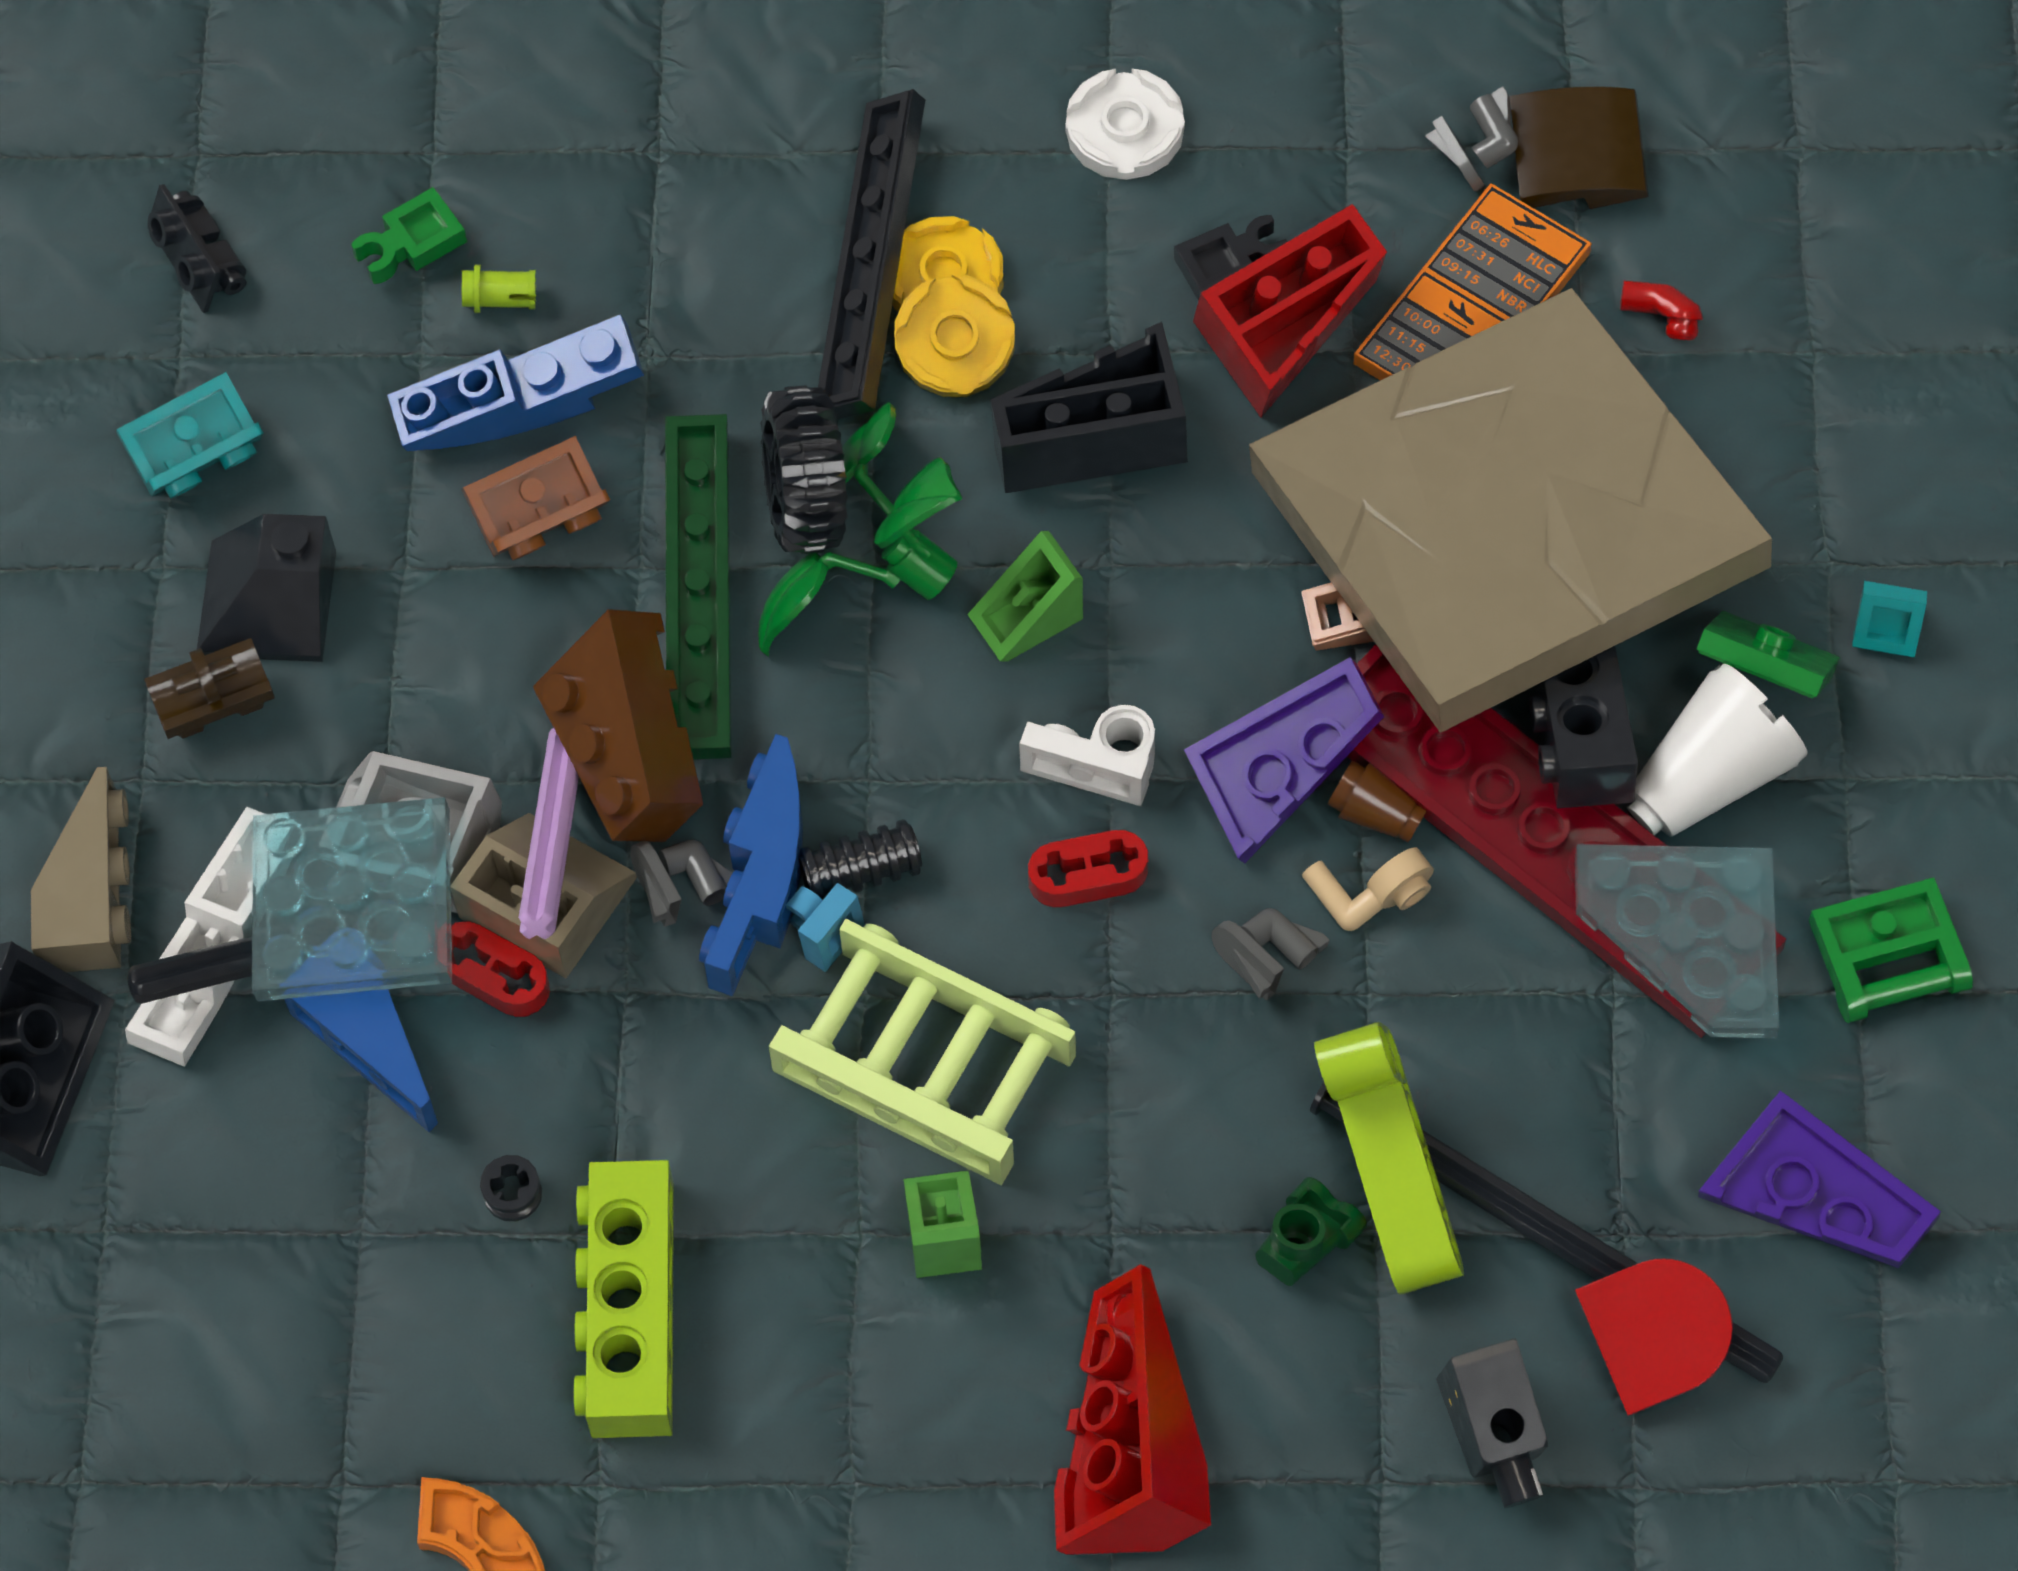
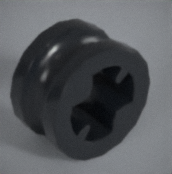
M505 1155L489 1163L481 1175V1192L487 1209L494 1217L503 1221L516 1222L528 1218L537 1210L542 1200V1187L537 1170L529 1160L518 1155ZM509 1176H517L520 1185L525 1184L527 1181L529 1182V1186L518 1189V1199L513 1201H505L502 1191L494 1195L495 1190L504 1188L505 1178Z

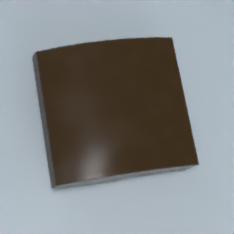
M1598 86L1569 87L1510 96L1513 130L1518 137V146L1515 154L1519 193L1522 202L1532 208L1585 198L1589 209L1649 197L1638 99L1635 89Z

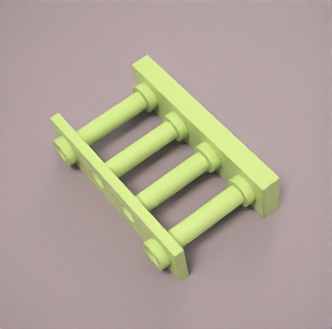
M845 919L839 929L842 955L852 960L810 1030H802L799 1034L781 1025L769 1045L772 1071L1002 1186L1014 1165L1013 1140L1008 1138L1005 1127L1046 1056L1069 1067L1071 1066L1076 1057L1075 1031L1070 1029V1025L1064 1018L1051 1010L1037 1008L1033 1011L899 945L898 940L880 926L865 924L862 927ZM876 971L909 988L867 1059L859 1058L855 1062L835 1052V1047L832 1043ZM933 999L965 1015V1018L924 1087H916L913 1091L893 1081L889 1071ZM990 1027L1022 1043L1023 1046L983 1115H976L973 1119H970L951 1110L947 1099Z

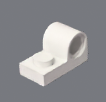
M1119 705L1111 707L1099 717L1090 740L1080 737L1074 730L1060 724L1041 726L1027 721L1019 743L1020 771L1141 806L1149 786V778L1153 770L1155 758V728L1152 719L1145 711L1135 706ZM1120 740H1131L1138 744V747L1132 751L1123 752L1112 748L1110 745Z

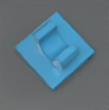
M839 883L832 888L823 900L813 891L801 886L786 904V908L794 913L790 923L798 929L805 959L824 972L830 968L842 953L839 929L844 920L848 919L862 927L865 925L858 896Z

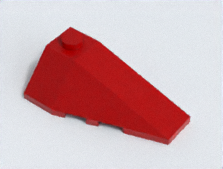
M1140 1264L1095 1290L1093 1294L1079 1367L1088 1374L1081 1409H1070L1066 1430L1076 1435L1070 1467L1058 1469L1054 1489L1056 1550L1065 1555L1161 1552L1211 1526L1208 1465L1151 1269Z

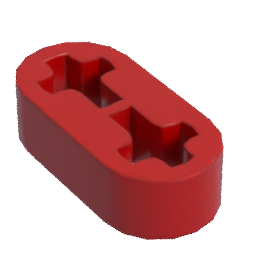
M1112 830L1051 842L1040 846L1029 860V889L1035 899L1049 907H1067L1126 895L1136 891L1145 882L1148 875V850L1141 838L1126 830ZM1122 852L1124 859L1129 861L1128 872L1117 873L1115 866L1110 864L1112 853ZM1060 864L1062 872L1067 873L1066 884L1054 886L1051 877H1046L1048 875V866Z
M470 921L456 922L447 926L439 934L435 943V956L443 977L451 984L501 1012L514 1017H526L534 1014L546 1004L550 994L547 972L542 961L532 953L485 927ZM471 944H475L478 958L486 965L483 966L469 958H465L457 965L452 950L455 947L460 950H466ZM502 972L515 980H520L527 973L530 977L532 989L528 991L519 988L514 995H511L506 979L499 975V973Z

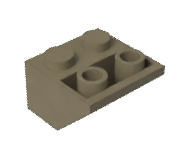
M527 813L487 835L451 884L450 889L460 919L465 922L470 921L479 924L532 953L542 961L544 967L566 979L634 883L637 876L636 872L570 836L555 932L547 939L537 935L531 939L524 937L520 932L521 921L518 917L535 820L534 815Z

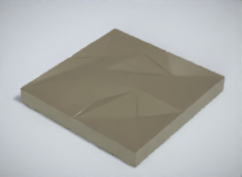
M1572 288L1416 363L1412 367L1405 368L1249 444L1252 474L1440 733L1771 568V536Z

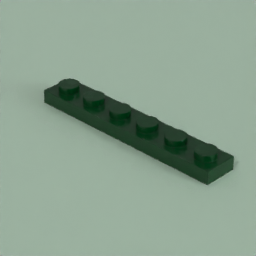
M727 414L665 416L666 670H674L678 688L670 692L677 726L687 728L693 760L732 758Z

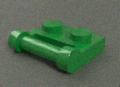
M1934 877L1811 911L1809 924L1835 988L1840 1013L1847 1023L1867 1018L1869 1010L1946 989L1949 993L1956 994L1970 990L1973 987V977L1968 960ZM1931 950L1936 951L1940 961L1938 965L1862 986L1856 973L1858 970Z

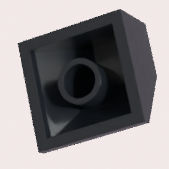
M262 514L212 540L197 649L201 648L204 656L251 638L259 659L323 662L336 559V548L326 516Z

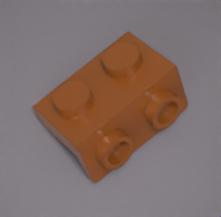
M576 436L461 489L493 557L508 551L512 561L544 547L546 543L542 534L561 525L565 526L568 534H572L600 521L602 517L598 508L605 506L610 501L606 489L601 490Z

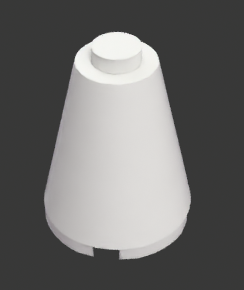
M1723 663L1709 672L1637 776L1634 802L1628 807V810L1635 820L1653 835L1662 830L1672 837L1798 766L1799 762L1807 756V749L1786 718L1782 715L1776 719L1772 712L1763 704L1768 698L1744 675L1730 665Z

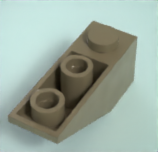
M107 767L96 768L31 889V949L36 956L66 973L121 968V944H128L131 941L129 910L127 905H120V886L129 885L130 882L128 852L126 847H119V828L128 827L129 824L128 800L125 789L115 788Z

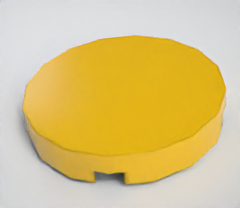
M955 216L929 217L909 225L904 230L892 302L894 309L899 312L904 299L921 283L934 278L937 280L942 277H952L951 275H969L990 284L1001 294L1004 287L1003 255L994 238L983 228L981 232L977 228L969 226V221Z
M951 275L952 277H942L937 280L934 278L921 283L904 299L895 319V351L903 371L920 388L941 397H968L988 389L1005 373L1015 351V324L1006 300L990 284L969 275Z

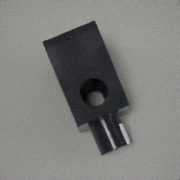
M1516 1338L1452 1357L1436 1380L1472 1477L1477 1478L1493 1473L1504 1508L1521 1505L1542 1497L1543 1493L1532 1460L1537 1459L1548 1447V1441ZM1491 1425L1504 1428L1509 1433L1511 1442L1505 1443L1496 1439L1491 1431Z

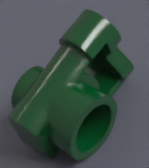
M1306 1177L1286 1198V1206L1276 1213L1270 1235L1255 1254L1256 1261L1259 1266L1285 1285L1292 1286L1335 1247L1340 1249L1348 1248L1365 1230L1367 1221L1355 1206L1335 1199L1323 1183L1315 1178Z

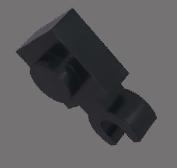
M1263 215L1252 220L1247 226L1246 232L1238 236L1235 235L1231 226L1227 223L1174 246V260L1199 301L1201 292L1285 244L1287 240L1284 239L1272 245L1259 241L1274 233V219L1272 215Z

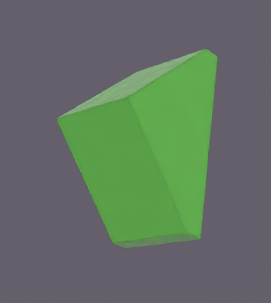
M1040 531L967 615L1000 662L1010 661L1083 619V578L1049 531Z
M969 1170L903 1179L916 1278L982 1270L979 1225Z

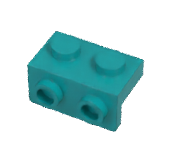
M226 372L116 430L120 441L150 495L153 497L165 490L170 499L201 484L203 480L198 472L220 461L224 470H228L256 455L258 452L253 443L261 440L264 434L259 423H254Z

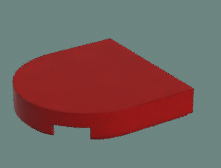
M1673 1259L1648 1260L1575 1290L1628 1416L1701 1386L1714 1376L1728 1354L1733 1331V1318L1728 1301L1713 1279L1688 1263Z

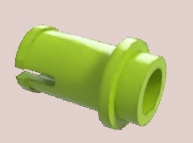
M477 264L474 266V271L462 270V307H474V313H481V307L529 308V310H535L536 270L481 271V265Z

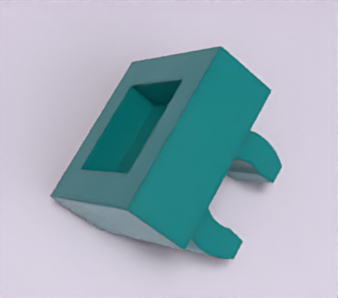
M1864 581L1853 631L1852 647L1915 657L1927 605V591Z

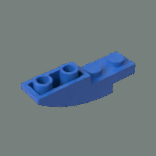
M620 314L509 360L499 349L390 393L387 396L403 448L406 451L432 450L496 440L564 421L595 409L592 396L644 376L629 326Z
M775 734L767 755L758 753L752 763L747 780V788L751 792L744 808L735 807L728 818L723 842L729 845L732 869L735 870L729 879L723 899V905L728 908L720 927L711 925L708 929L699 954V961L704 963L709 989L733 996L756 941L781 949L793 914L786 908V904L798 891L801 870L798 855H800V849L803 848V820L796 767L788 738Z

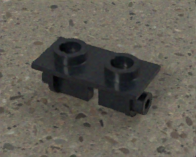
M165 184L159 185L152 212L148 216L150 237L157 247L163 249L174 266L181 287L191 293L203 313L208 312L215 292L224 290L227 295H234L244 289L247 283L244 278L246 268L240 262L227 240L210 244L205 243L218 239L220 229L199 196L191 195L188 191H181L172 196Z

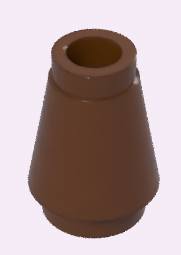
M1353 760L1327 805L1341 812L1338 818L1394 838L1398 837L1409 843L1426 813L1425 809L1416 804L1417 802L1370 762L1367 767H1364Z

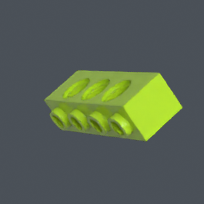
M669 1160L589 1162V1185L577 1186L576 1195L578 1225H588V1248L576 1249L577 1288H587V1311H576L575 1313L576 1351L586 1352V1375H575L574 1377L575 1415L586 1416L592 1438L672 1436L674 1182ZM623 1226H632L641 1231L638 1238L627 1245H616L608 1241L611 1233ZM621 1289H633L641 1294L637 1302L628 1308L618 1309L607 1304L610 1296ZM621 1352H631L640 1357L638 1364L628 1372L616 1373L606 1368L608 1361L614 1355Z

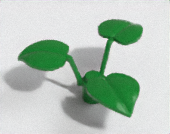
M889 402L883 405L868 423L859 428L842 447L845 454L846 483L854 476L887 515L880 525L874 540L877 546L881 549L884 548L882 558L888 562L887 569L832 552H827L822 557L818 553L807 554L780 579L770 593L762 610L758 628V641L761 652L768 657L770 645L774 638L810 603L824 582L827 571L831 568L840 567L882 580L892 589L901 580L926 600H930L938 595L956 571L957 560L919 530L914 529L915 526L935 513L962 500L961 493L953 481L949 464L939 457L932 460L902 489L894 505L868 475V462L885 447L895 425L896 409Z

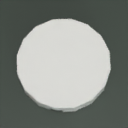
M1116 69L1102 71L1084 81L1069 99L1065 123L1070 150L1083 166L1101 176L1124 180L1149 176L1168 165L1181 148L1185 128L1183 108L1177 93L1167 81L1148 71L1132 69V73L1123 72L1117 74Z

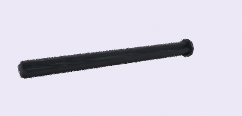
M1323 1082L1311 1104L1310 1112L1318 1115L1324 1110L1344 1123L1338 1101L1330 1097ZM1423 1130L1437 1180L1449 1189L1596 1280L1638 1264ZM1733 1322L1731 1345L1725 1360L1763 1383L1769 1382L1783 1361L1782 1353Z

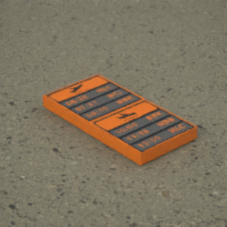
M1490 183L1356 350L1353 364L1381 381L1558 295L1590 255L1592 243Z

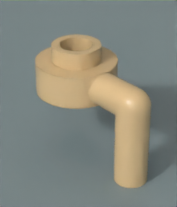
M1417 847L1407 849L1379 868L1369 879L1367 889L1353 900L1323 861H1318L1308 867L1302 874V877L1339 926L1346 931H1354L1383 908L1386 909L1397 905L1400 910H1405L1419 902L1431 889L1428 880L1432 876L1434 868Z

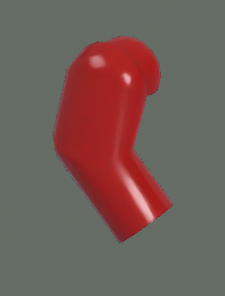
M1623 280L1620 311L1667 316L1668 323L1665 331L1671 339L1694 340L1698 336V320H1703L1701 307L1677 288L1667 284Z

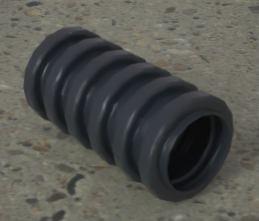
M905 819L898 820L896 828L890 830L885 824L878 826L876 834L869 835L866 830L859 831L858 839L850 841L847 835L839 837V844L831 846L828 841L821 842L819 844L820 850L811 851L808 846L800 849V855H798L805 887L817 894L822 900L824 895L828 894L837 883L846 889L851 887L856 893L863 890L864 883L871 882L873 887L881 886L882 878L890 877L895 882L901 880V873L909 871L912 876L919 875L922 867L921 853L914 830Z

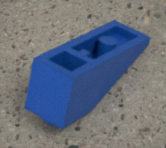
M335 934L281 988L288 1010L295 1019L425 1130L430 1132L438 1124L383 978L386 968L368 948L358 944L352 949Z

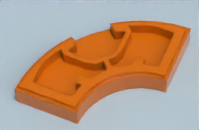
M421 1477L417 1544L420 1550H429L447 1555L459 1562L467 1571H545L539 1552L528 1532L496 1500L458 1482Z

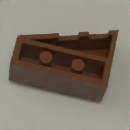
M608 609L533 686L612 841L665 842L703 805L687 728L677 726L670 692L678 689L674 670H665L657 635L665 632L661 613Z

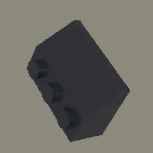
M12 941L0 944V1166L37 1176H45L52 1163L115 1000Z

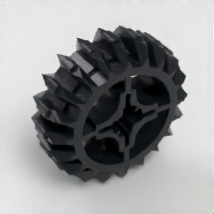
M798 385L769 392L761 409L762 421L760 425L762 440L760 443L762 447L763 460L761 463L764 471L767 506L770 511V522L774 526V536L785 552L811 554L824 552V549L839 547L846 532L845 521L848 518L846 500L848 496L846 492L847 476L844 467L845 454L842 450L841 432H839L833 401L823 387Z

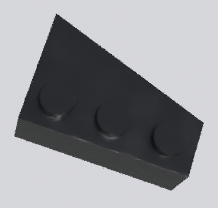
M1162 322L1146 328L1144 338L1116 351L1109 345L1094 352V361L1063 374L1059 368L990 399L994 446L1005 494L1188 462L1186 414Z

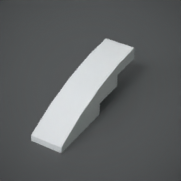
M246 807L184 902L186 918L160 959L258 935L278 897L302 843L304 830ZM234 981L141 1004L125 1029L127 1043L185 1067L219 1011Z

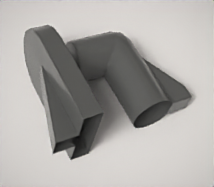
M1503 86L1491 94L1477 98L1470 105L1472 115L1486 136V139L1471 148L1487 169L1511 155L1518 146V137L1511 126L1510 96ZM1443 116L1433 121L1432 123L1436 129L1425 135L1428 141L1461 170L1474 192L1485 187L1469 156Z
M694 839L686 840L659 850L658 855L648 841L639 842L631 847L632 864L648 896L653 923L661 921L664 927L676 923L682 900L670 879L671 876L687 873L705 906L714 905L724 899L725 890L732 872L713 860L700 841Z
M1266 908L1260 911L1242 926L1231 921H1223L1213 929L1211 936L1213 945L1222 959L1252 987L1259 999L1263 997L1265 1000H1268L1275 994L1284 968L1262 948L1263 945L1270 941L1300 970L1306 967L1317 954L1327 948L1330 941L1323 933L1290 922L1280 911L1274 908Z

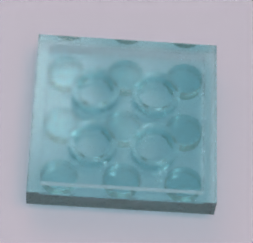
M445 797L253 815L252 991L257 1001L452 983L450 808Z

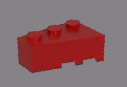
M1353 204L1200 294L1193 322L1260 418H1262L1377 281L1387 251Z

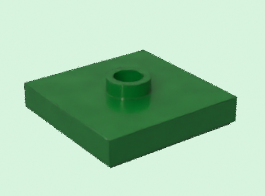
M1722 611L1704 629L1696 649L1702 655L1812 699L1814 697L1817 698L1832 679L1840 660L1839 656L1796 640L1794 635L1785 630L1767 624L1758 625L1726 611Z

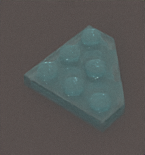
M1577 844L1575 851L1576 915L1594 931L1599 928L1625 952L1623 958L1661 992L1667 990L1692 1013L1691 1020L1710 1037H1777L1779 1031L1772 848Z

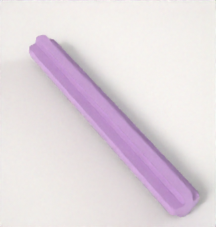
M554 728L548 734L518 917L521 921L520 932L528 939L536 935L547 939L553 935L556 929L579 779L574 765Z

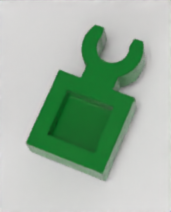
M432 187L383 215L382 219L386 230L384 233L369 232L362 234L352 242L351 246L354 257L358 262L370 255L382 256L378 261L367 266L373 284H380L389 280L397 271L398 264L407 259L415 271H418L467 243V238L463 226L435 188Z

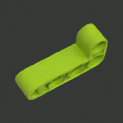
M1375 1022L1315 1041L1314 1048L1321 1075L1330 1097L1338 1101L1385 1260L1399 1295L1464 1276L1459 1248L1401 1058L1390 1029L1381 1022Z

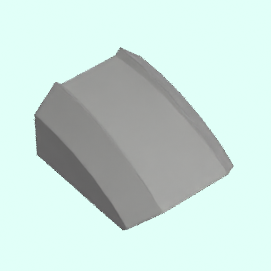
M375 751L370 752L349 777L320 845L323 864L395 895L457 913L450 886L484 838L500 829L502 800L490 778Z

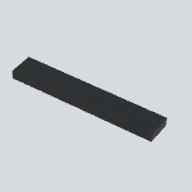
M914 89L868 102L865 107L818 387H823L833 401L837 420L875 410L926 101Z

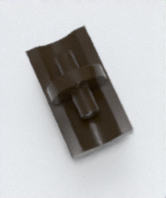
M251 638L205 656L201 648L189 652L192 661L144 679L167 739L179 736L182 739L204 731L205 725L235 713L244 716L263 708L264 702L275 698Z

